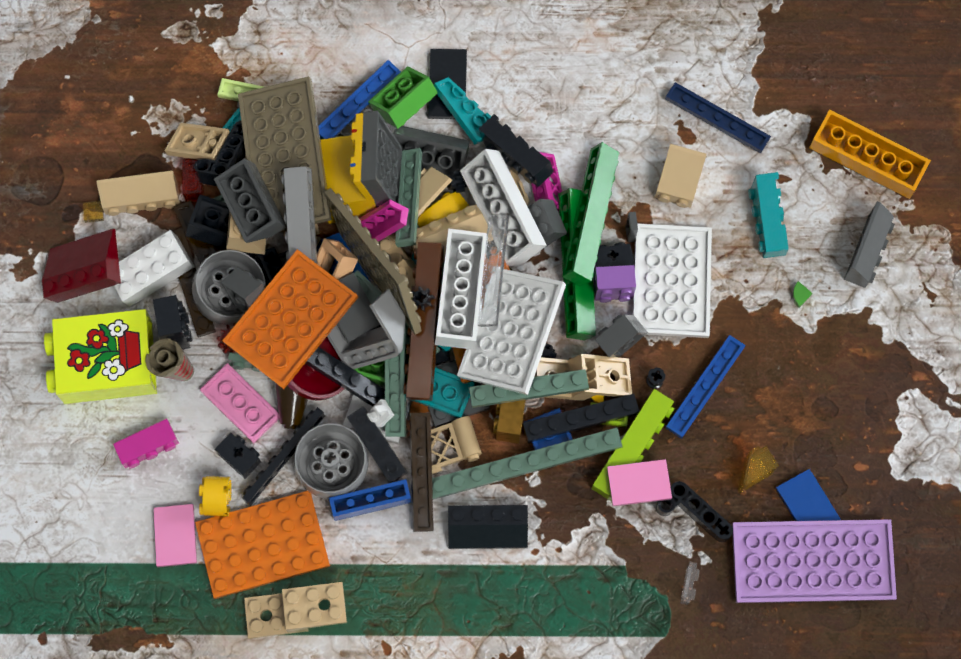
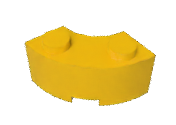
M447 192L439 201L431 207H427L420 214L417 224L421 228L433 221L447 217L449 214L459 212L468 207L469 204L460 193Z

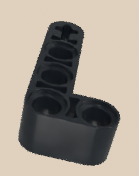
M241 121L234 124L216 160L199 159L195 162L194 169L200 183L217 186L214 178L244 159L246 152Z
M677 481L670 486L672 499L658 501L656 504V511L661 516H669L679 506L718 542H726L733 534L731 524L684 482ZM680 488L683 491V495L677 496L673 490ZM695 501L698 504V508L691 509L688 502ZM660 503H669L670 509H662ZM703 515H710L713 518V522H705ZM718 522L719 524L713 529L712 527ZM725 529V530H726V533L723 534V535H720L719 532H720L721 530Z

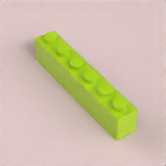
M655 389L653 390L621 440L623 448L614 451L594 482L592 490L612 501L607 467L641 463L644 458L641 454L645 449H650L654 442L652 439L653 435L660 433L665 425L662 421L665 417L669 418L675 409L672 407L674 403L672 399Z

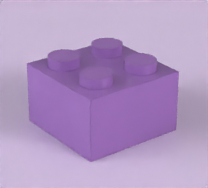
M634 265L596 267L593 279L595 301L607 303L611 300L626 302L633 299L636 290Z

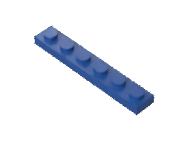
M387 60L318 126L320 139L335 138L356 118V114L361 113L369 105L368 101L401 71Z
M731 335L728 336L667 424V430L679 438H683L746 345Z

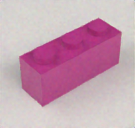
M165 419L113 445L125 469L128 467L132 469L140 465V462L145 459L151 460L156 458L158 453L164 450L165 452L173 450L179 444V441L168 419Z

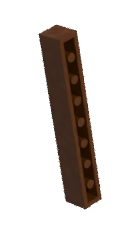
M418 242V248L414 250V259H417L416 267H413L415 286H412L411 292L418 291L419 286L424 291L429 288L431 290L429 295H433L435 299L431 300L433 307L428 306L425 312L420 307L416 310L422 321L420 323L422 331L415 335L408 327V336H411L410 344H407L409 363L405 365V375H408L407 383H404V394H406L409 400L433 401L437 349L435 338L444 246L442 243ZM422 295L421 299L419 300L421 303H423V299H425L424 295Z

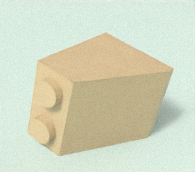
M670 144L655 198L664 203L672 202L682 208H691L707 154Z

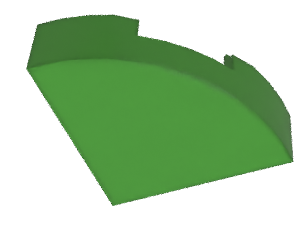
M799 281L793 289L794 302L798 308L813 294Z

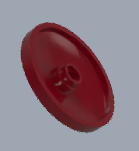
M326 337L319 345V348L342 362L328 337ZM307 364L302 366L288 384V387L296 394L315 401L333 398L344 390V388Z

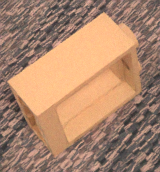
M324 238L317 253V264L329 273L336 259L338 264L332 276L340 280L351 274L358 258L340 241Z

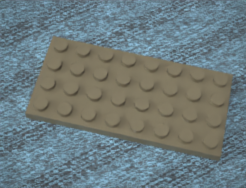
M308 76L239 93L238 99L246 159L256 165L283 220L284 213L286 212V205L283 203L285 185L282 184L284 168L305 166L312 169L315 224L332 220L330 206L324 193L327 190L312 79Z
M331 188L324 191L337 229L351 252L358 258V263L382 293L390 289L405 315V323L416 335L421 332L420 323L422 321L416 312L417 306L411 299L413 294L407 286L409 284L407 277L399 273L395 262L391 263L389 261L390 258L387 252L380 250L378 241L375 238H371V234L366 227H362L358 216L352 215L353 212L349 205L343 204L344 201L340 194H335Z

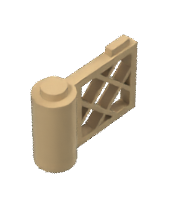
M469 416L458 418L449 424L431 429V438L434 439L431 444V453L440 457L437 464L432 465V475L443 471L442 467L462 460H468V462L476 461L479 459V455L482 454ZM449 429L451 437L448 442L439 439L441 432ZM437 441L446 445L442 454L432 451ZM449 446L456 449L458 457L449 459L444 456Z

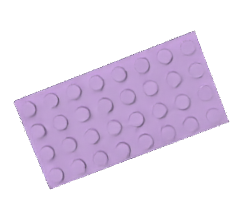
M891 520L732 523L736 603L897 599Z

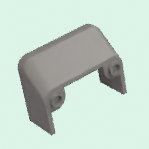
M390 289L384 291L369 305L382 327L370 330L348 343L338 325L327 336L342 362L352 369L397 357L403 350L406 318Z

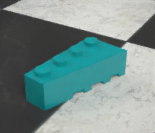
M778 172L756 175L751 188L748 189L749 199L753 200L752 216L756 217L757 222L755 224V232L760 238L758 248L759 252L763 253V258L786 256L789 250L786 225L781 224L784 221L783 207H779L781 188L777 189L776 181L779 179Z

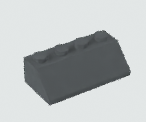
M405 126L395 129L393 134L402 146V151L415 148L421 149V170L433 167L444 175L450 176V172L461 170L465 167L470 144L469 140Z
M244 158L214 178L246 243L270 238L287 227L254 163Z
M878 201L868 215L844 280L866 288L868 283L872 284L875 278L874 268L875 266L878 267L882 260L880 252L885 250L889 241L886 239L887 234H891L895 225L892 223L894 215Z

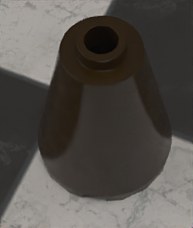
M275 383L280 424H284L286 429H296V425L299 426L301 424L308 399L296 394L288 385L285 389H282Z

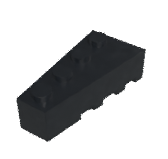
M493 114L479 128L485 149L500 151L505 163L515 174H521L529 184L533 183L539 187L554 173L551 162L533 146L529 149V145L520 135L516 138L511 128L507 124L502 126L498 121L499 118Z

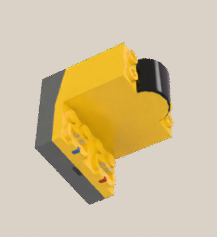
M379 111L356 114V121L352 123V135L320 140L327 190L331 188L335 194L339 193L344 201L343 204H348L351 208L353 216L357 215L358 218H361L388 200L398 203L402 146ZM331 212L332 220L327 221L329 224L335 223V220Z

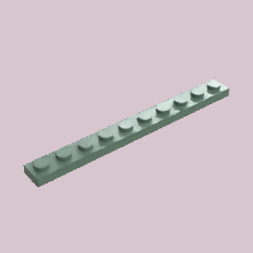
M613 428L432 478L433 500L623 448L618 429Z

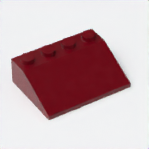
M115 229L51 248L42 278L43 298L59 303L120 284Z

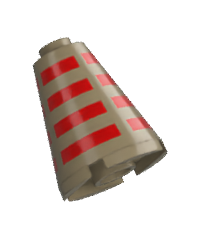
M165 338L156 341L149 348L151 351L146 355V366L152 374L179 381H188L192 378L194 367L176 341Z

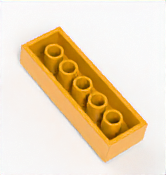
M830 109L809 147L908 199L915 192L931 161Z

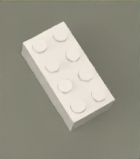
M169 230L119 261L121 283L114 285L122 302L131 307L195 266L178 236Z

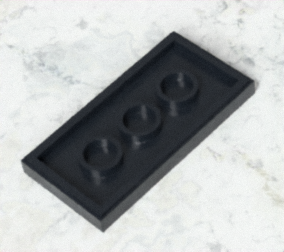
M430 49V80L433 85L449 77L466 93L467 49ZM437 94L429 101V119H455Z

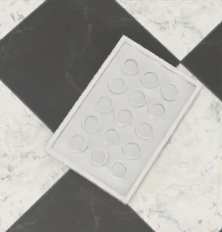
M637 224L638 232L635 239L634 264L636 290L633 297V315L648 332L646 335L709 338L712 228Z
M495 267L478 315L474 350L466 349L457 376L462 379L528 395L566 284L562 281Z

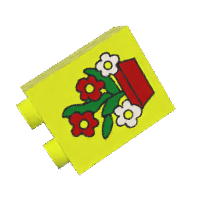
M146 309L52 319L53 332L44 334V346L47 356L54 355L55 369L46 371V384L48 392L56 393L64 404L157 394L156 375L152 374L146 366V355L150 353L151 349L149 348L154 344L152 319Z

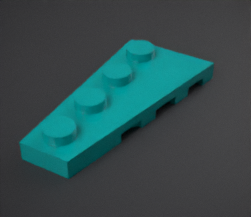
M449 77L434 83V87L438 92L437 95L473 144L476 145L482 142L483 139L479 128L491 115L481 111L478 108L479 105L474 100H469L465 96L466 93Z

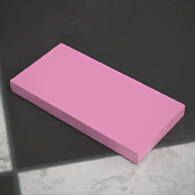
M228 363L199 389L253 444L280 419L279 413Z

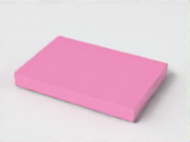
M666 459L607 467L613 507L672 499Z
M194 505L155 507L156 566L167 567L197 564Z

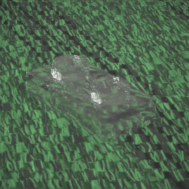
M689 561L687 564L680 604L688 605L691 600L694 601L696 589L693 588L694 581H698L700 569H696L697 563Z

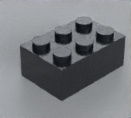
M176 295L153 299L160 340L168 338L176 341L182 350L191 348L190 342L193 341L191 330H189L187 325L190 323L189 315L186 312L185 306L183 307L182 301H179Z

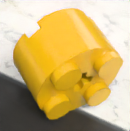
M206 476L202 478V484L199 486V496H202V503L199 505L200 515L229 516L231 507H227V504L229 505L232 496L230 477Z

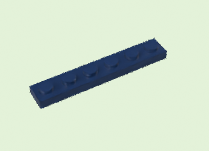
M676 82L665 97V100L759 153H762L771 138L765 132Z

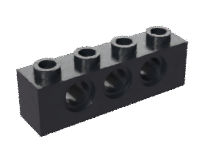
M361 407L347 416V419L389 483L395 482L408 472L380 429L368 418L367 409Z

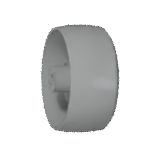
M235 250L219 251L203 260L197 268L192 281L193 300L201 314L210 321L223 325L236 324L244 315L242 311L233 305L221 284V281L237 267L243 271H249L254 279L257 280L259 278L266 285L261 267L249 255ZM222 275V279L217 280L215 276ZM216 287L219 293L214 294L211 289ZM227 297L229 299V303H223L222 298Z
M335 423L316 426L301 438L294 454L296 476L301 485L318 498L329 500L330 497L355 492L362 485L367 475L369 459L366 446L360 437L346 426ZM329 446H337V448L334 450L330 449ZM320 450H323L321 456L316 455ZM343 452H346L349 454L348 458L343 459L341 457V454ZM329 456H333L336 458L335 460H332L331 463H328L327 460ZM315 464H321L320 470L314 469ZM341 466H345L347 468V471L345 473L339 472V468ZM326 473H333V477L327 479L325 477Z

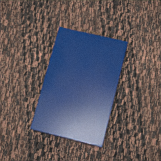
M810 469L775 488L795 521L841 520Z

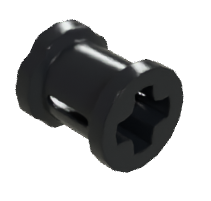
M657 367L651 369L646 379L647 385L652 389L660 388L665 380L664 371ZM655 375L658 376L657 381L653 380Z

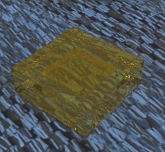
M101 201L83 203L85 223L104 221Z

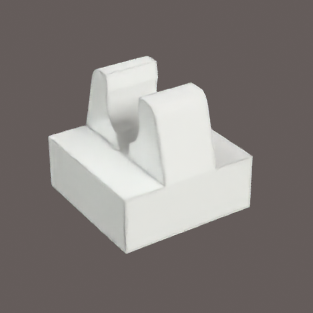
M379 400L367 413L370 421L374 422L377 427H383L394 416L386 400Z

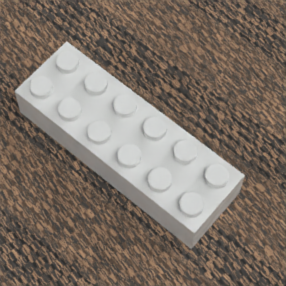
M485 149L460 170L478 208L486 220L499 251L503 253L507 266H522L547 246L500 151Z
M448 229L435 345L474 350L487 233Z

